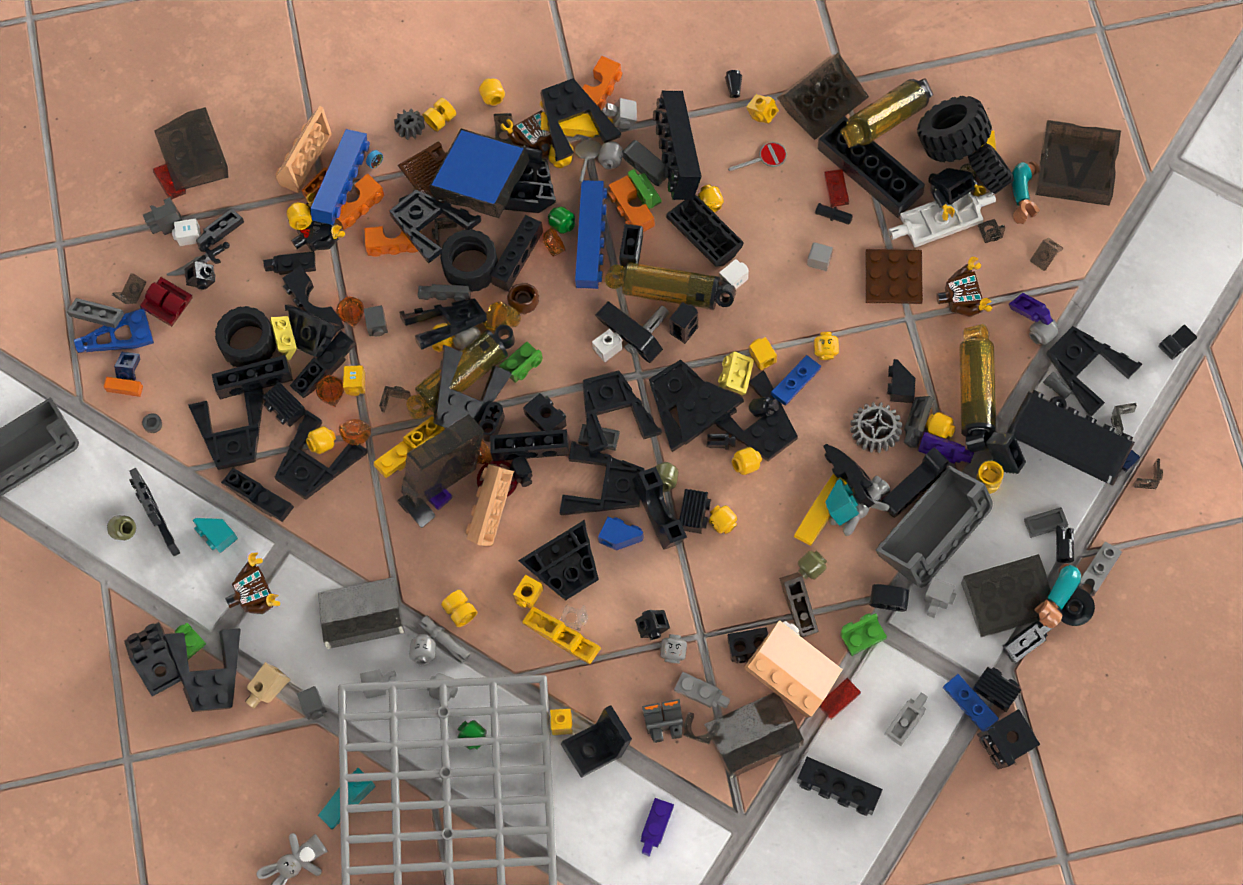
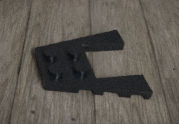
M574 78L541 90V99L548 120L547 125L551 133V143L555 151L556 161L570 157L574 153L559 123L587 112L604 143L620 138L621 132Z
M417 190L389 210L390 216L427 263L438 257L442 253V248L419 231L443 213L466 230L473 229L481 222L480 215H471L465 209H456L451 207L450 203H441L436 201L435 197Z
M474 298L451 302L452 306L442 307L440 304L434 305V309L423 311V308L414 309L413 313L404 314V311L399 313L405 326L437 316H442L447 323V326L415 335L418 346L423 350L487 321V315L477 300Z
M1072 326L1046 354L1084 410L1092 417L1105 402L1080 381L1077 376L1099 354L1127 379L1142 366V363L1139 361L1138 363L1128 358V355L1111 349V346L1098 342L1091 335Z
M443 345V360H441L440 365L441 375L440 381H438L439 391L435 404L433 424L470 437L482 419L486 407L498 396L510 378L511 372L493 366L480 400L450 389L463 352Z
M682 360L677 361L649 378L672 452L683 446L684 442L681 429L669 411L676 408V404L705 383ZM735 408L734 410H732L730 413H728L726 416L720 419V421L722 422L723 420L735 414L737 412V409Z
M619 370L583 380L589 454L608 449L606 438L597 417L600 414L631 406L643 440L662 434L661 428L657 427L650 413H647L642 406L643 403L632 392V388Z
M763 370L749 381V385L761 398L768 397L775 400L771 396V391L774 388ZM779 401V409L777 411H774L769 416L760 418L744 431L731 416L722 422L719 420L715 423L721 430L736 436L737 441H741L748 447L758 451L761 457L767 461L798 439V435Z
M263 389L244 393L249 426L226 431L212 432L207 401L188 404L218 470L256 462L264 400Z
M307 410L302 423L298 426L294 440L291 441L289 450L275 475L276 481L305 500L368 453L366 448L351 440L328 468L303 452L301 449L306 444L309 432L319 428L322 424L320 418Z
M572 441L569 454L570 462L606 466L601 499L562 495L560 515L640 506L641 499L632 479L639 472L645 471V468L624 460H618L606 453L596 452L589 454L588 446L584 447Z
M137 468L130 470L132 478L129 481L134 490L136 489L137 493L135 494L139 502L142 503L154 527L158 525L172 555L180 554L149 487Z
M240 628L219 631L224 669L189 672L185 634L171 633L163 635V639L166 640L169 648V655L177 668L178 678L181 679L184 686L183 691L192 712L222 710L233 707Z

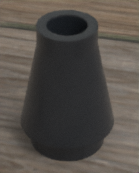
M729 70L726 72L725 81L730 98L740 97L742 74L739 70Z

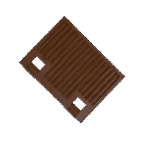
M439 141L398 164L400 170L417 191L435 197L436 201L452 203L464 196L432 185L449 154L448 152L445 153ZM433 152H436L439 157L436 158Z

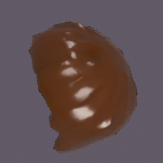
M528 283L516 284L512 286L507 295L508 305L516 313H530L535 310L539 303L538 291L533 285Z

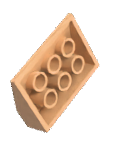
M319 106L308 122L303 125L301 134L294 140L293 148L290 153L286 154L282 167L278 168L276 178L280 186L299 193L332 133L323 107Z
M490 464L484 468L482 474L484 481L477 491L478 502L477 505L473 506L471 512L473 519L466 529L467 540L481 546H493L514 471Z
M780 620L744 666L747 672L805 717H812L843 670Z

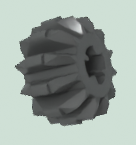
M403 109V114L397 113V119H394L395 131L399 133L401 138L405 136L407 140L412 136L416 139V134L422 135V130L425 129L424 118L420 116L418 110L413 112L410 109L409 112H406Z

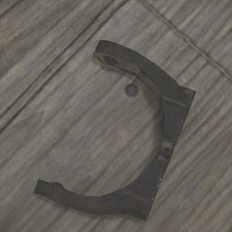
M689 712L685 720V732L683 735L709 745L710 741L719 731L721 723L715 721L712 729L707 734L695 736L691 729L694 713Z

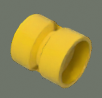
M444 98L437 100L433 104L434 108L430 107L422 114L425 122L436 132L446 125L445 121L449 122L457 115L453 106Z
M995 461L984 462L978 470L976 480L985 484L989 494L994 493L1001 485L1004 476L1003 468Z
M462 590L451 593L441 603L446 613L452 614L450 618L457 627L466 625L478 613L472 604L467 603L468 598Z

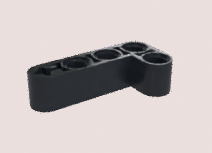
M609 301L595 314L599 321L614 333L617 332L648 363H651L663 350L659 342L649 331Z
M936 448L931 449L923 458L922 464L881 501L889 505L887 512L893 518L902 513L948 468L949 460Z

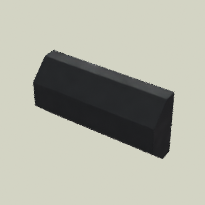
M696 195L694 200H684L666 214V218L715 267L724 266L743 247L744 242Z

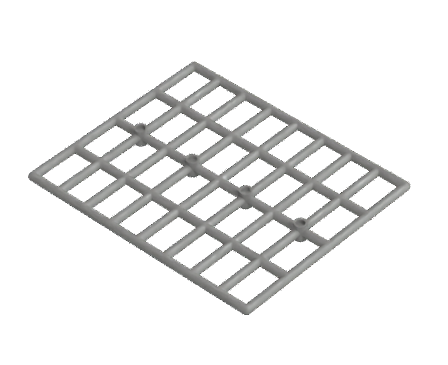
M546 675L349 683L338 686L342 885H350V875L393 873L394 885H402V872L445 870L446 885H454L453 870L496 867L497 885H506L505 867L548 865L549 885H557ZM539 683L540 705L498 706L497 685ZM489 685L490 707L448 708L447 687ZM439 688V709L397 711V689ZM389 690V712L346 714V692ZM541 713V735L499 736V715ZM491 716V737L449 739V717ZM439 717L441 739L398 741L397 719ZM389 720L390 742L347 744V722ZM542 743L543 765L501 767L500 745ZM492 745L493 767L450 768L449 747ZM441 747L442 768L440 770L399 772L398 749ZM390 750L391 772L348 774L347 752ZM544 773L545 795L502 797L501 775ZM493 775V798L451 800V777ZM442 779L443 800L400 802L399 780ZM391 780L392 803L348 805V782ZM545 803L546 826L503 828L502 805ZM494 806L495 828L452 829L451 808ZM443 808V831L401 833L400 810ZM392 811V833L349 835V813ZM547 834L548 857L504 859V836ZM495 837L496 859L453 861V839ZM444 840L445 862L401 864V841ZM393 842V864L350 867L349 844Z

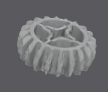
M873 402L871 407L867 404L864 405V409L859 407L858 413L853 414L854 420H851L850 423L852 426L850 432L854 433L852 438L853 440L858 439L856 442L857 446L863 444L862 449L865 450L869 447L871 453L874 449H877V452L880 453L881 448L887 452L889 446L894 447L895 442H898L900 439L899 435L902 434L900 429L902 428V422H899L900 415L895 416L896 410L889 411L890 406L887 405L884 408L882 402L879 403V406H876ZM875 416L871 420L866 419L868 417ZM881 417L886 419L891 426H889L888 423L883 422ZM878 421V426H879V427H878V429L876 430V434H875V433H874V431H875L874 427L876 426V422ZM862 429H864V432H868L871 435V438L866 436L863 433ZM887 434H889V435H888L887 437H885V438L877 439V438H878L879 436H881V435L886 436Z

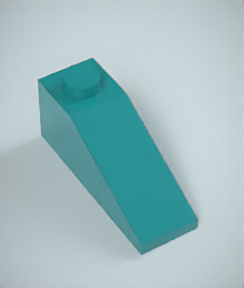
M357 768L352 774L364 772L360 768ZM372 781L348 782V805L359 804L376 787ZM340 787L318 815L332 830L340 823Z

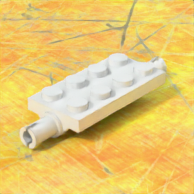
M969 192L953 204H947V206H951L955 210L953 218L948 214L947 221L942 218L943 209L939 208L936 201L900 214L903 224L889 228V235L892 236V240L908 235L914 248L981 224L984 219L980 209L983 206L995 203V195L989 192L977 197Z

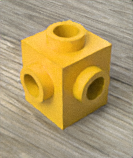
M758 94L746 106L752 119L767 124L771 122L779 111L773 98Z

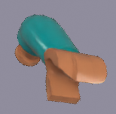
M1035 161L1027 164L1021 162L1012 171L1014 181L1011 182L1016 204L1018 205L1013 213V218L1017 224H1024L1028 218V213L1031 217H1035L1040 211L1037 205L1030 201L1028 192V181L1031 180L1034 174L1039 173V166Z
M1069 564L1060 566L1058 570L1059 576L1048 596V600L1042 602L1034 609L1039 614L1040 622L1044 626L1054 628L1060 623L1062 613L1058 609L1062 610L1081 582V573L1075 566Z

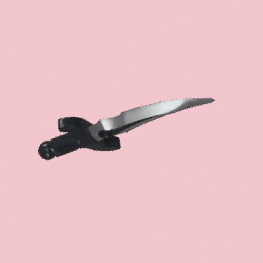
M224 242L223 245L220 244L212 250L207 248L202 251L199 248L201 252L206 254L194 258L191 262L175 271L167 273V276L185 274V268L194 261L207 263L211 260L215 264L221 263L220 259H216L215 256L228 249L229 243Z

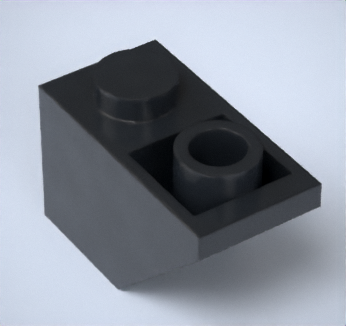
M894 359L893 365L889 366L888 377H892L891 383H888L887 394L890 395V401L913 403L916 378L898 359Z

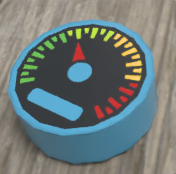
M378 150L370 152L366 158V164L372 169L377 168L383 161V154Z

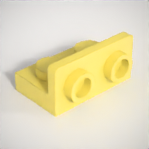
M271 317L270 323L277 349L282 353V356L286 355L287 359L291 360L297 347L289 317Z
M735 351L725 356L722 362L723 371L718 379L719 387L740 395L746 394L754 359Z

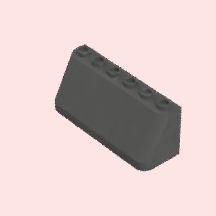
M51 397L0 428V497L78 448L79 441Z
M949 466L941 473L935 483L928 488L921 499L916 502L914 507L904 515L900 523L891 530L885 540L879 544L876 549L878 556L920 588L925 587L990 513L993 502L985 484Z

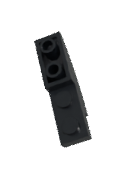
M340 331L329 343L322 355L317 357V359L313 358L290 384V387L301 397L305 398L321 386L345 362L346 359L344 357L356 343L344 332Z
M825 444L823 446L826 451L824 455L828 462L833 464L834 468H832L835 476L837 478L841 477L855 490L854 497L859 504L863 503L868 508L875 503L867 490L873 483L865 471L841 450Z
M232 468L221 482L239 497L281 522L286 519L294 508L290 502L264 488L259 482L235 468Z

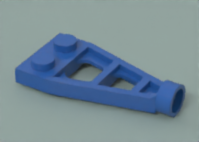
M143 309L126 313L116 328L102 326L86 336L74 339L78 353L85 351L136 349L154 343L146 311ZM124 325H128L132 334L131 338L128 340L116 339L115 331ZM110 333L112 340L110 343H97L98 336Z

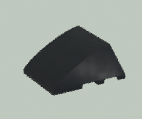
M519 157L495 204L503 210L540 213L556 203L547 159H541L539 162L527 158L523 160Z
M585 520L518 560L565 601L599 580Z

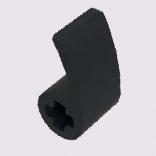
M1183 325L1172 336L1168 335L1158 347L1173 360L1197 339V336L1186 325Z
M413 488L397 500L403 510L409 513L421 528L435 518L434 512Z

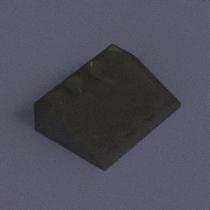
M838 52L829 56L778 96L777 99L787 113L815 140L843 116H846L865 101L869 95Z
M206 107L189 111L154 130L176 192L229 178L228 166Z
M1039 554L965 575L961 582L981 638L1040 621L1039 614L1034 609L1042 602L1048 600L1051 592Z
M395 577L318 593L323 642L327 649L405 633Z
M776 693L769 694L704 724L730 779L803 746L804 739L781 697Z

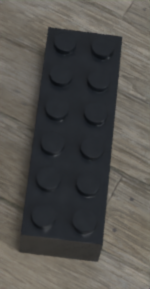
M662 90L660 98H657V108L653 111V120L657 124L656 135H659V149H662V163L665 164V178H668V192H671L672 200H694L702 176L683 91Z
M843 116L819 138L818 150L897 218L923 195L925 184L874 140L871 139L868 142L862 143L854 138L850 131V120L847 117Z

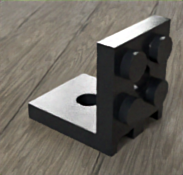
M160 622L150 624L143 631L133 633L124 640L129 659L152 697L181 681L176 673L175 663L169 655L166 640L163 639L165 633ZM159 666L166 668L161 674L155 673V669Z
M610 705L604 708L595 725L563 740L561 746L582 778L621 758L632 737ZM583 748H592L594 754L587 755Z
M1019 709L977 733V736L980 737L981 745L991 755L990 760L997 769L1016 763L1015 759L1040 745ZM1010 731L1014 732L1017 736V740L1014 743L1007 740V734Z

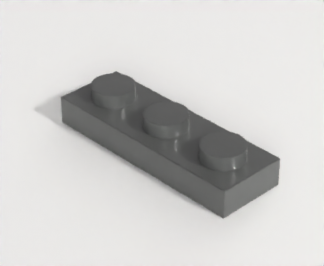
M78 298L74 300L67 311L69 317L116 328L125 315L122 309Z

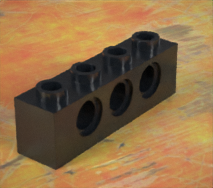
M527 215L524 216L490 274L492 285L509 292L543 233L542 222Z
M286 355L212 374L215 391L220 400L274 386L278 382L293 381L290 364Z
M567 429L490 435L493 461L513 460L516 457L530 459L569 455Z
M808 756L797 778V783L800 784L799 786L807 791L815 790L819 792V796L825 799H830L831 797L837 800V803L843 807L848 808L851 806L856 808V812L864 816L868 814L873 815L883 790ZM818 775H821L825 778L826 781L822 784H818L815 782L814 778ZM837 783L842 784L844 790L837 792L833 786ZM860 792L863 795V799L855 800L852 794Z

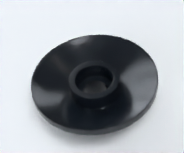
M1076 588L1062 610L1058 609L1062 613L1061 621L1070 626H1081L1087 623L1092 618L1095 610L1092 596L1087 591ZM1076 606L1078 610L1073 612L1070 607Z

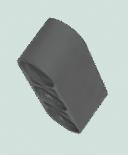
M633 140L622 151L624 160L641 174L645 173L649 181L654 185L659 186L667 179L665 178V164L638 141Z

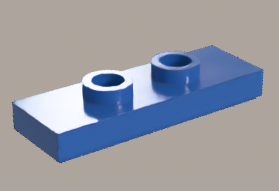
M806 355L771 391V396L786 406L818 373L821 365Z
M959 674L943 686V689L981 731L999 720L995 713Z

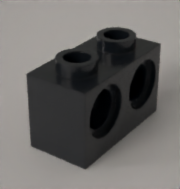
M682 302L669 318L670 334L684 344L698 329V312L693 305H687Z
M767 627L728 634L727 640L732 662H747L758 649L754 644L757 641L763 642L768 636ZM737 645H743L745 650L738 652L734 648Z

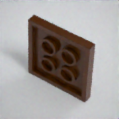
M866 249V303L922 304V250Z

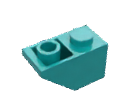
M841 479L837 480L825 502L830 515L839 526L859 514L856 507L859 504L852 495L854 494L852 488L848 483L845 485Z
M193 519L196 525L194 527L195 531L200 537L204 535L208 539L206 543L212 550L216 548L221 553L238 539L223 519Z

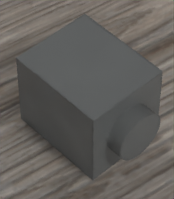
M382 305L365 308L364 314L369 336L379 337L384 333H388Z
M315 686L297 693V697L308 720H316L322 717L323 713L327 712L319 691Z

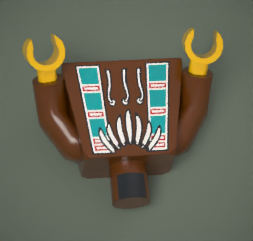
M540 101L539 105L542 109H544L542 101ZM542 110L514 126L513 122L509 119L506 120L509 124L508 128L503 123L500 125L503 131L508 132L507 135L514 145H527L529 148L542 150L544 156L549 155L552 138L549 131L541 130Z
M971 257L968 260V264L964 265L948 279L945 286L946 292L937 293L936 295L938 304L949 303L951 312H957L967 317L979 314L983 310L987 312L992 310V307L987 305L992 301L989 298H982L975 271L972 272L973 268L976 270L981 268L980 263L974 265V262L978 260L977 257Z
M258 552L248 555V562L232 583L235 593L225 598L229 608L241 604L245 612L265 614L273 606H280V602L275 601V598L279 595L271 593L259 566L256 567V564L263 562L262 558L256 559Z

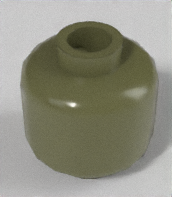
M669 462L655 466L664 484L663 492L675 488L679 474L678 469Z
M118 515L109 520L107 531L113 539L125 541L134 536L136 524L129 516Z
M817 550L815 552L808 551L798 561L800 567L798 572L805 579L810 577L815 580L826 570L827 566L825 563L827 561Z

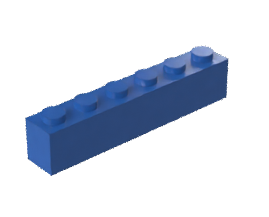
M345 130L311 206L312 221L334 225L336 218L340 217L341 206L345 205L347 193L352 189V181L358 175V167L363 164L364 153L369 150L370 142L367 141V133Z
M583 180L581 183L575 274L576 288L598 289L599 282H602L603 271H600V265H603L604 254H601V248L604 249L605 238L602 237V232H605L606 221H603V215L607 213V204H604V199H607L608 188H604V181Z

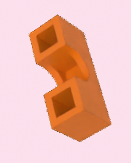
M604 56L600 57L593 69L594 79L600 81L601 84L595 87L584 84L582 87L601 110L605 106L606 98L613 93L616 81L619 82L622 77L621 64Z
M368 173L354 184L359 198L354 202H346L345 205L341 206L340 217L336 218L335 222L342 226L343 230L353 226L360 216L365 215L375 203H379L385 196L382 186Z
M628 175L608 185V197L612 203L615 202L617 205L616 209L620 217L624 216L625 224L642 226L643 232L655 226L654 216L646 204L639 207L629 205L630 201L637 198V189Z
M383 226L364 228L365 248L368 256L378 257L382 254L397 255L401 252H418L402 230L396 238H388L385 236Z

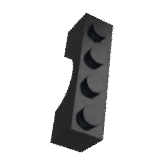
M301 266L282 278L285 284L283 285L284 290L288 295H293V302L298 308L302 307L306 312L340 325L338 331L344 328L341 318L331 306L321 308L309 302V295L314 286L310 277Z
M653 467L639 472L632 481L663 550L680 544L687 538V535L680 520L673 517L666 506L663 496L664 484L657 468Z

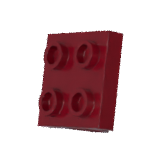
M160 277L157 283L154 282L149 286L145 299L140 304V308L172 327L193 297L188 292Z

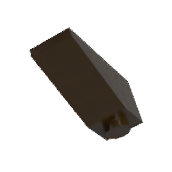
M797 572L779 578L793 621L799 629L800 637L819 632L803 576Z

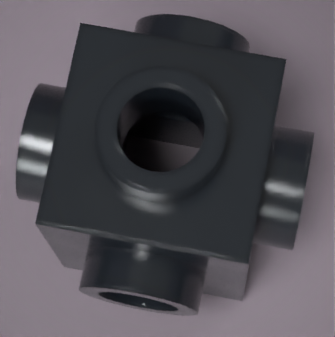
M197 261L191 263L185 268L186 285L200 290L207 289L215 282L214 265Z
M647 610L635 620L641 638L655 640L660 638L663 632L670 629L665 610Z

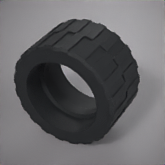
M465 229L449 236L442 245V253L440 254L444 275L449 284L468 286L470 292L480 291L488 287L492 283L490 274L498 262L493 241L483 232L473 229ZM476 250L487 256L485 263L474 271H460L452 265L455 258L465 251Z
M240 306L231 309L222 316L215 328L217 345L226 361L234 367L268 360L273 356V352H275L276 342L270 321L257 308ZM253 326L262 330V336L254 346L243 350L230 347V340L239 329Z

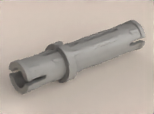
M661 305L644 324L643 328L652 333L665 317L670 314L668 309ZM629 343L625 345V349L629 353L635 354L637 350Z
M428 615L421 620L422 622L419 625L431 635L433 640L441 643L461 663L467 661L471 653L449 636L442 626H438Z

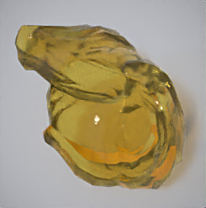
M501 301L494 302L486 312L487 321L483 322V325L493 332L500 325H508L513 328L520 324L521 316L515 308L509 307Z

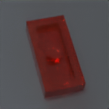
M170 162L153 168V173L168 198L174 199L186 194V189Z
M843 169L825 171L824 177L830 207L849 205Z
M846 678L825 697L819 708L832 720L861 694V691Z

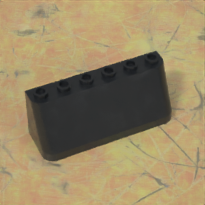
M1036 390L1028 391L1007 434H1015L1016 440L1113 486L1135 444L1132 441L1133 437L1124 432L1121 435L1114 432L1115 428L1107 424L1101 426L1096 423L1097 419L1088 415L1084 418L1078 415L1080 411L1072 407L1065 409L1061 407V402L1053 398L1048 401L1043 398L1044 394Z

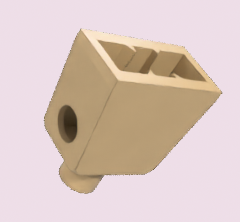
M265 662L248 684L247 689L252 694L245 702L254 709L260 701L270 703L291 679L277 667Z

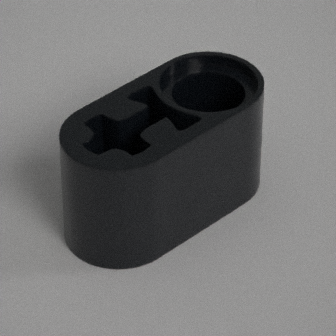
M492 402L488 404L479 424V431L484 441L490 442V435H498L503 424L505 415L500 403ZM486 428H492V429H493V430H492L491 432H489V433H485V432H484V430H485Z
M874 584L872 585L869 605L885 610L907 611L910 591L902 587Z

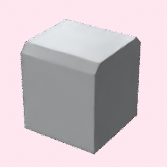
M814 242L808 256L807 265L827 271L833 247Z

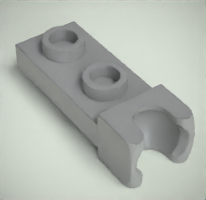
M1105 541L1081 577L1078 588H1082L1084 584H1089L1092 587L1090 595L1095 596L1122 551Z

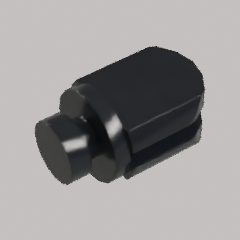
M768 397L753 399L749 404V411L756 418L769 416L779 409L778 401Z
M729 433L707 434V440H710L706 445L708 448H725V450H729V445L731 447L736 446V436L729 437Z
M525 457L514 458L510 470L514 471V479L521 483L522 487L531 485L533 475Z

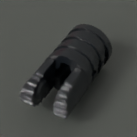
M1057 525L1056 561L1059 563H1071L1074 561V529L1068 528L1064 532V527Z

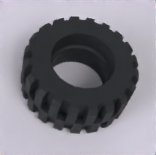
M959 96L958 98L952 97L947 101H941L940 104L934 105L930 111L928 110L918 123L917 134L927 155L931 159L944 163L945 161L954 162V160H962L963 157H969L973 152L981 149V146L986 144L991 135L992 125L981 101L971 96Z

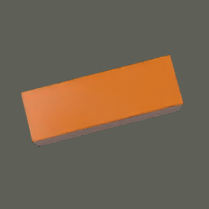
M326 167L302 189L303 196L307 197L309 193H315L314 200L328 170Z
M106 377L104 389L106 392L140 397L143 385L139 381Z

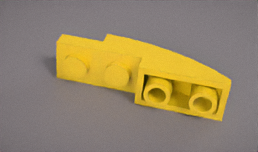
M431 416L406 434L402 442L375 460L373 466L385 478L397 470L402 471L425 452L445 431V428L433 424L434 417Z

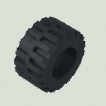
M986 143L981 149L968 157L972 169L990 192L996 194L1014 181L1010 169L991 145Z

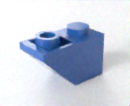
M607 517L598 536L600 544L616 551L642 542L644 539L641 528L635 525H626L623 520L617 517Z

